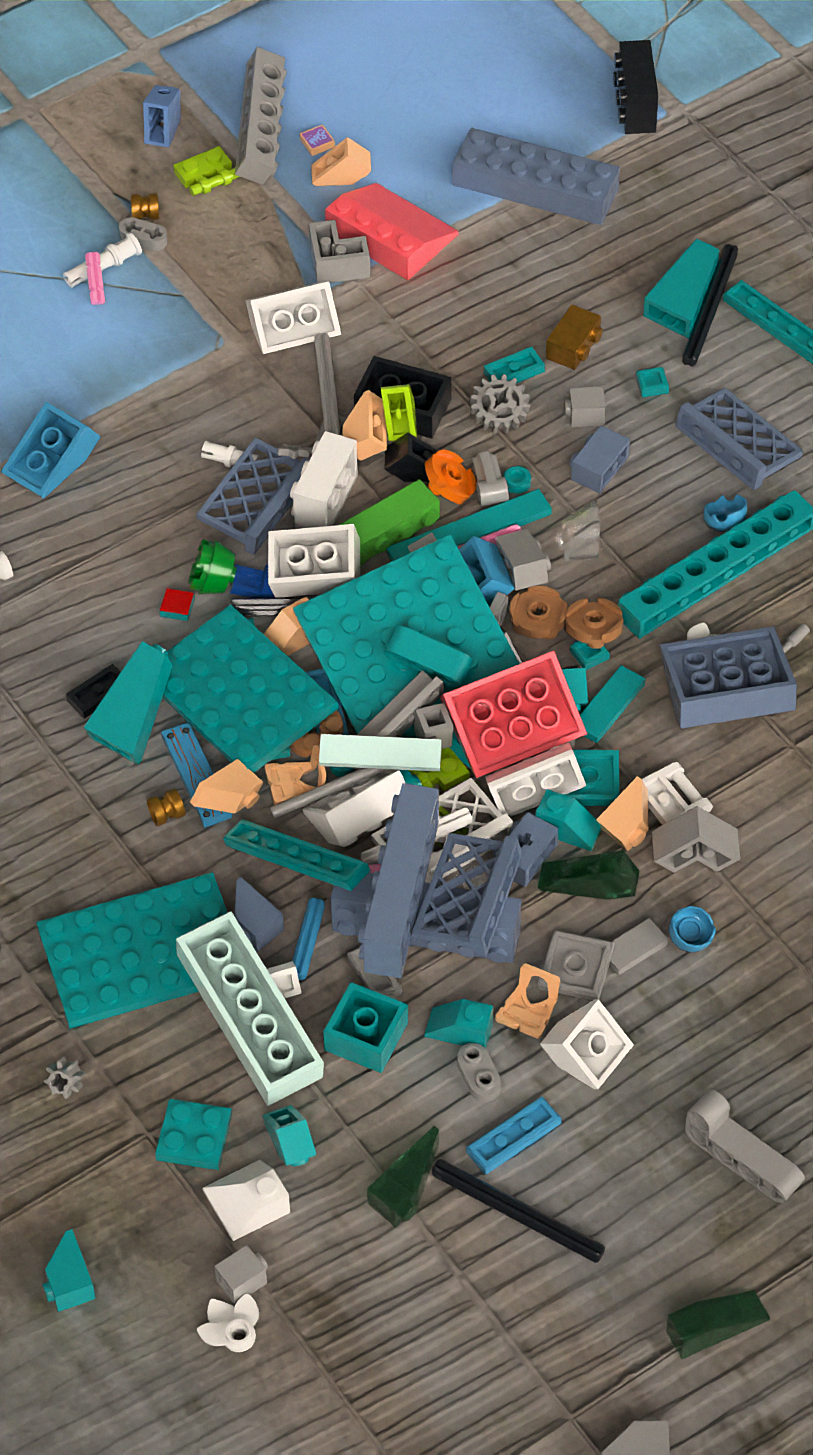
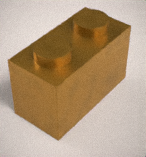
M571 304L546 340V359L575 370L581 361L584 362L587 359L593 343L597 344L602 336L603 329L600 328L601 316Z

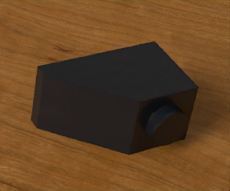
M407 432L387 446V450H385V470L404 482H415L419 479L422 482H430L425 470V461L438 451Z

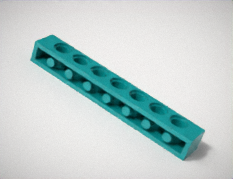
M793 490L786 495L779 496L774 503L766 508L758 509L750 518L742 523H736L723 535L712 538L707 545L699 550L691 551L686 558L676 564L669 565L664 572L656 577L648 578L640 587L632 592L629 591L623 594L618 600V607L622 610L623 624L638 639H641L813 530V506L798 492Z

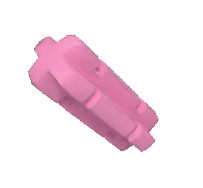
M98 252L86 253L85 259L86 266H88L89 291H91L90 301L92 305H101L105 303L104 291H102L104 289L101 266H99L101 265L100 254Z

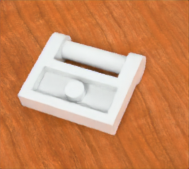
M674 762L642 779L648 789V808L662 825L696 806L707 812H710L713 808L708 798H703L684 775V769L678 762ZM669 780L675 781L692 804L688 805Z

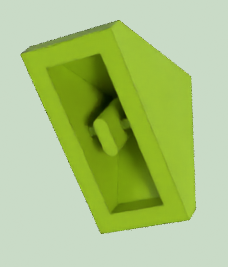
M410 385L381 387L388 440H397L407 432L417 437L415 401Z

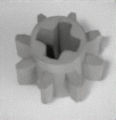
M62 1056L57 1061V1064L52 1062L46 1068L50 1076L44 1080V1083L49 1085L52 1095L56 1093L63 1094L64 1098L67 1099L73 1091L78 1092L83 1087L79 1080L86 1073L81 1071L77 1065V1060L74 1062L66 1061V1058Z

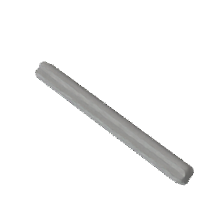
M327 333L317 334L314 338L324 427L327 432L341 435L329 335Z

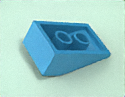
M45 402L1 470V473L40 497L45 498L87 460L101 437L85 424Z

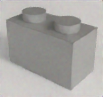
M529 529L495 537L496 545L514 584L515 591L548 582L547 571L551 570L550 559L547 553H542L538 538L534 539Z

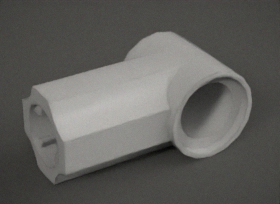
M487 451L481 452L478 456L472 458V466L477 481L476 491L479 505L485 506L508 501L507 482L505 477H501L496 455H492Z

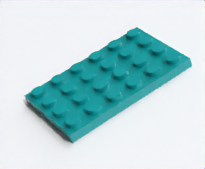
M231 604L167 651V657L173 666L162 698L229 762L232 763L239 759L253 773L339 709L338 702Z
M213 872L36 922L69 1029L199 992L177 956L176 939L228 913Z

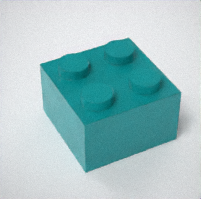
M350 982L323 1031L324 1051L382 1073L408 1025V1004Z

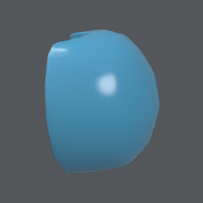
M738 494L734 500H727L724 495H721L715 502H709L704 506L703 517L705 523L715 531H729L736 523H742L746 520L747 500Z
M690 905L675 912L670 920L668 931L671 941L680 950L693 953L699 952L711 944L716 933V927L711 916L703 908Z

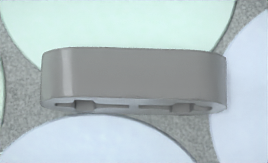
M132 217L122 220L119 224L121 240L126 238V234L132 233L137 238L141 248L150 251H160L167 246V232L161 225Z

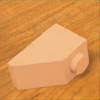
M345 138L311 165L312 184L315 186L355 184L361 178L366 177L371 171L370 152L350 138Z
M369 390L363 393L343 424V436L357 440V459L360 461L387 450V427L383 400Z
M306 596L282 609L264 633L287 656L310 644L293 612L294 607L309 601Z
M237 759L200 782L190 803L196 807L235 814L244 807L249 809L257 802L260 797L258 792L263 781Z
M638 776L596 819L602 830L626 851H629L633 846L636 847L641 844L646 836V832L649 830L648 789Z

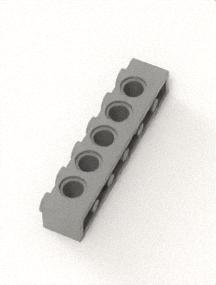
M256 47L246 63L235 175L264 185L269 176H274L278 166L275 157L280 146L277 142L281 131L279 119L283 112V106L280 104L285 92L282 84L287 70L284 69L285 57Z

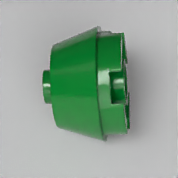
M202 539L197 549L201 553H198L195 563L192 564L188 584H190L189 589L198 591V595L223 594L228 583H233L237 570V567L234 566L235 553L215 539L213 542Z

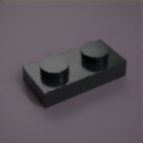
M111 664L66 693L67 702L84 719L94 713L121 671L114 664Z

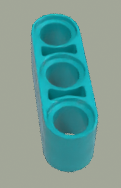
M400 625L396 626L383 651L384 655L392 661L419 673L423 670L432 679L437 676L444 684L453 688L461 687L473 663V659L467 654Z

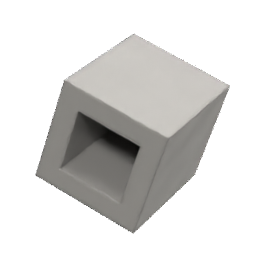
M603 386L570 388L569 400H564L565 416H570L571 427L605 426Z
M441 703L416 709L414 721L416 737L430 739L436 736L437 739L442 741L441 749L452 746L454 726L445 704Z
M247 1245L214 1266L216 1282L235 1305L246 1293L251 1295L267 1284L266 1270L268 1265L260 1253L254 1254Z

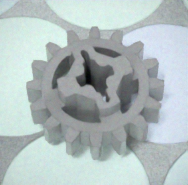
M504 374L501 380H497L496 376L492 375L491 382L483 378L481 380V387H474V395H471L470 404H472L470 413L476 414V423L484 422V430L491 426L495 434H497L499 428H503V431L508 433L510 426L517 430L519 429L520 422L525 423L526 413H529L530 404H528L530 395L524 394V385L516 386V378L509 382Z

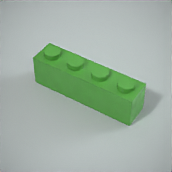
M419 479L339 525L354 524L360 537V565H362L376 554L387 551V547L403 539H408L425 526L434 524L440 518V500Z

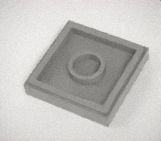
M554 930L542 970L560 978L559 994L588 1000L599 999L614 951V942ZM540 977L538 988L548 991L547 982Z

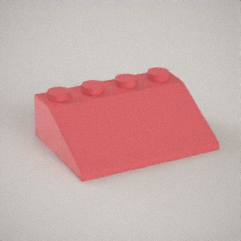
M378 183L344 193L325 209V221L335 220L339 239L366 236L370 258L406 280L414 276L458 235V230Z
M554 651L440 696L454 726V733L475 778L587 734Z

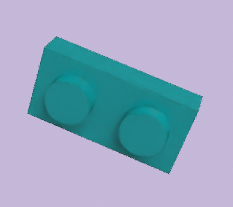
M532 346L484 365V375L489 382H491L492 375H495L497 380H501L504 374L507 377V381L510 382L513 378H516V383H519L545 372V364Z

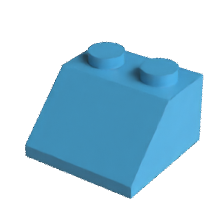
M473 536L459 549L489 607L497 592L508 595L515 589L497 545Z

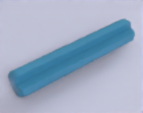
M314 897L308 901L292 960L296 966L299 980H304L307 976L325 909V902Z

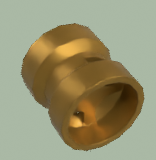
M149 193L148 196L144 197L140 194H131L132 218L141 220L143 217H149L151 220L159 219L158 193Z
M176 788L166 791L165 795L161 796V799L157 796L146 799L149 813L157 827L166 824L168 817L179 819L186 815L182 799Z

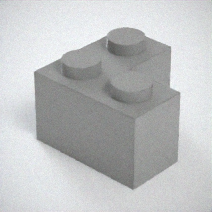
M335 220L309 223L310 250L317 282L329 281V283L370 278V255L366 236L339 239Z
M698 806L689 809L684 814L652 831L654 862L674 873L696 861L718 872L740 860L738 829Z

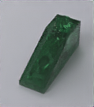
M624 850L543 862L538 889L545 892L605 900L632 897L636 894L640 871Z
M435 1126L367 1188L368 1204L394 1227H397L403 1220H410L418 1210V1205L439 1147V1129Z
M755 1290L697 1301L668 1314L666 1333L680 1358L684 1359L770 1320V1316Z

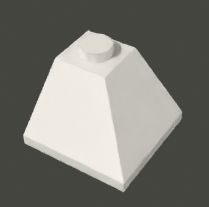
M599 999L591 1001L558 1021L540 1043L559 1068L593 1089L601 1087L634 1045Z
M261 1160L203 1187L204 1194L232 1241L290 1213L288 1192L274 1169Z

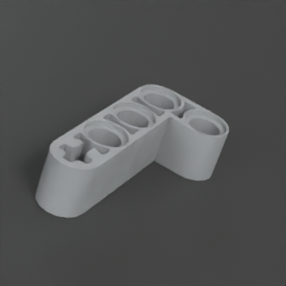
M708 1089L687 1112L685 1125L687 1136L696 1145L773 1201L780 1204L785 1203L805 1180L802 1171L794 1163L729 1117V1103L724 1096L713 1089Z

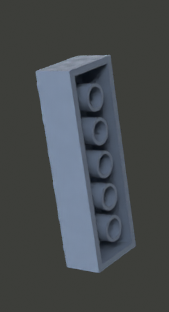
M470 128L452 163L453 186L602 225L619 190V166L475 128Z
M402 783L399 795L394 794L391 806V812L394 813L393 820L388 819L386 823L385 838L388 839L386 846L381 845L378 857V863L381 864L380 871L374 872L372 879L374 894L373 898L368 897L365 916H368L366 924L361 923L358 942H361L359 959L364 960V972L402 978L412 930L439 826V789Z
M369 872L352 891L334 885L331 895L333 931L346 936H359L361 923L366 924L368 916H365L368 897L373 898L374 890H372L374 873ZM424 883L416 920L430 883ZM461 888L451 889L456 898L470 891ZM445 892L434 898L433 904L438 908L451 901V899ZM474 897L461 904V906L467 913L478 907L479 901ZM507 897L486 956L474 955L472 948L414 939L413 936L409 946L425 947L436 952L448 951L459 953L465 957L487 958L498 963H514L521 933L522 899ZM455 907L441 916L448 923L461 916V914ZM436 917L425 923L423 930L433 931L442 925ZM464 923L451 931L454 935L467 937L470 927L467 923Z

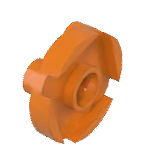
M442 449L433 454L425 461V470L430 481L428 483L430 491L436 496L442 495L444 498L460 505L475 492L476 478L471 468L466 471L461 464L464 460L452 451Z

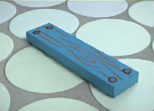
M188 722L162 731L161 735L183 784L192 799L199 783L213 775V772ZM194 806L204 828L232 818V813Z

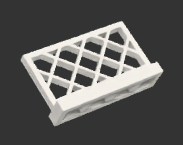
M472 778L439 796V806L452 808L451 813L463 807L473 811L472 823L464 826L469 828L468 835L466 836L504 841L505 837L509 836L513 821L506 813L501 814ZM470 790L476 797L475 804L458 801L459 795ZM477 812L489 813L494 818V820L488 823L475 822ZM386 827L371 835L372 841L376 846L385 843L383 839L385 838ZM449 834L435 839V842H441L445 845ZM455 844L452 854L456 858L470 850L467 846ZM443 849L438 852H432L425 882L431 883ZM487 850V851L481 853L480 856L484 855L485 853H487V852H489V851H491V850ZM475 857L460 864V866L463 867L467 865L468 863L475 860ZM456 867L445 872L442 878L456 871Z

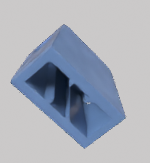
M155 85L144 100V144L170 147L181 118L180 90L178 88ZM160 122H164L163 127L159 126Z

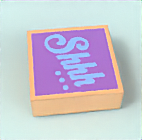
M323 125L300 133V141L311 156L335 147L334 139Z

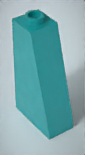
M696 238L645 297L643 316L689 339L719 260V249Z
M143 641L84 726L85 731L92 740L137 765L142 761L173 666L167 657L168 652L155 643L150 646Z

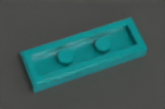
M621 665L580 714L587 732L584 737L598 743L645 686L646 678Z

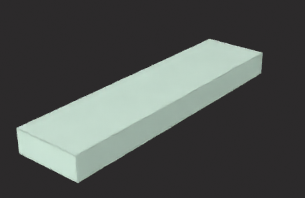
M321 734L319 766L440 771L442 741L441 739Z

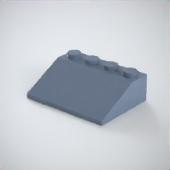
M774 626L660 644L673 709L680 729L796 710L797 683Z

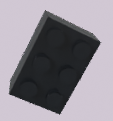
M619 41V52H614L615 68H618V71L613 72L614 87L619 88V90H616V105H621V108H618L619 124H624L625 134L656 133L658 89L651 41Z
M373 356L354 393V407L365 391L369 390L382 398L381 387L409 384L415 401L417 435L432 439L451 401V377Z

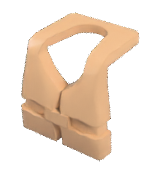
M313 745L310 762H285L284 764L270 763L265 765L264 771L270 786L274 805L325 784L326 770L324 766H319L320 749L318 745ZM318 765L317 787L307 785L300 780L305 774L316 769Z
M523 963L520 968L519 984L505 1001L504 1007H501L495 1015L496 1022L513 1029L519 1027L520 1032L537 1039L541 1038L558 1000L560 978L527 963ZM532 976H539L547 982L549 997L542 1002L531 1004L527 998L526 990Z

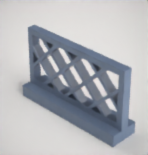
M726 388L693 406L689 402L680 406L675 427L753 491L761 487L764 478L802 457L803 450ZM724 399L732 407L718 406L717 402ZM701 412L712 413V418L706 417ZM717 414L732 415V420L717 419ZM736 416L746 417L751 423L736 421ZM720 427L732 429V434L724 432ZM736 429L751 431V436L737 435ZM756 432L766 433L771 439L756 437ZM739 443L750 444L752 450L745 449ZM756 445L771 447V452L757 451ZM776 448L786 449L790 453H776ZM759 459L770 460L771 464L766 466Z
M256 437L199 510L196 518L245 544V551L253 555L256 554L268 538V531H273L293 504V498L290 497L291 488L295 481L299 482L305 461H310L306 457H303L300 461L292 459L290 456L277 455V448ZM258 449L266 453L268 459L254 461L252 454ZM285 463L293 467L290 472L278 474L275 465ZM271 466L273 475L258 476L256 468ZM252 470L254 478L239 480L237 474L239 471ZM276 482V491L263 492L261 484ZM257 486L259 494L244 496L242 487ZM237 488L239 497L224 498L223 492L225 490ZM261 501L263 506L261 510L249 512L247 503ZM242 504L244 513L229 515L227 506ZM222 507L225 516L214 518L207 513L210 509ZM247 520L248 528L244 533L233 528L232 522Z
M449 833L412 930L413 938L468 947L473 949L474 955L486 956L522 858L518 838L506 836L504 841ZM455 844L467 846L470 850L456 858L452 854ZM487 850L498 851L496 857L485 863L480 857V854ZM475 857L480 865L465 873L460 864ZM456 867L460 876L446 883L442 878L443 874ZM485 872L488 876L487 882L475 888L470 879ZM466 882L470 891L456 898L451 889ZM446 892L451 901L436 908L433 904L434 898ZM476 897L479 901L478 907L466 913L461 904ZM456 907L461 916L446 923L441 915ZM436 917L442 925L433 931L423 930L425 923ZM464 923H467L470 927L467 937L454 935L451 931Z

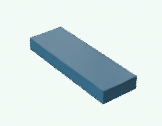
M541 1096L468 1145L466 1153L480 1170L487 1175L559 1126L562 1118Z

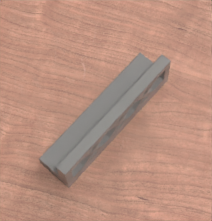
M422 670L356 736L400 738L414 724L416 709L432 706L444 694L443 681L437 676L434 679L430 678Z

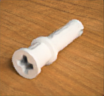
M128 233L125 239L115 244H108L105 251L100 253L101 265L99 266H101V270L103 271L112 265L120 266L125 259L133 255H140L142 249L137 238L132 233ZM86 261L63 273V276L66 278L65 281L70 288L88 279Z

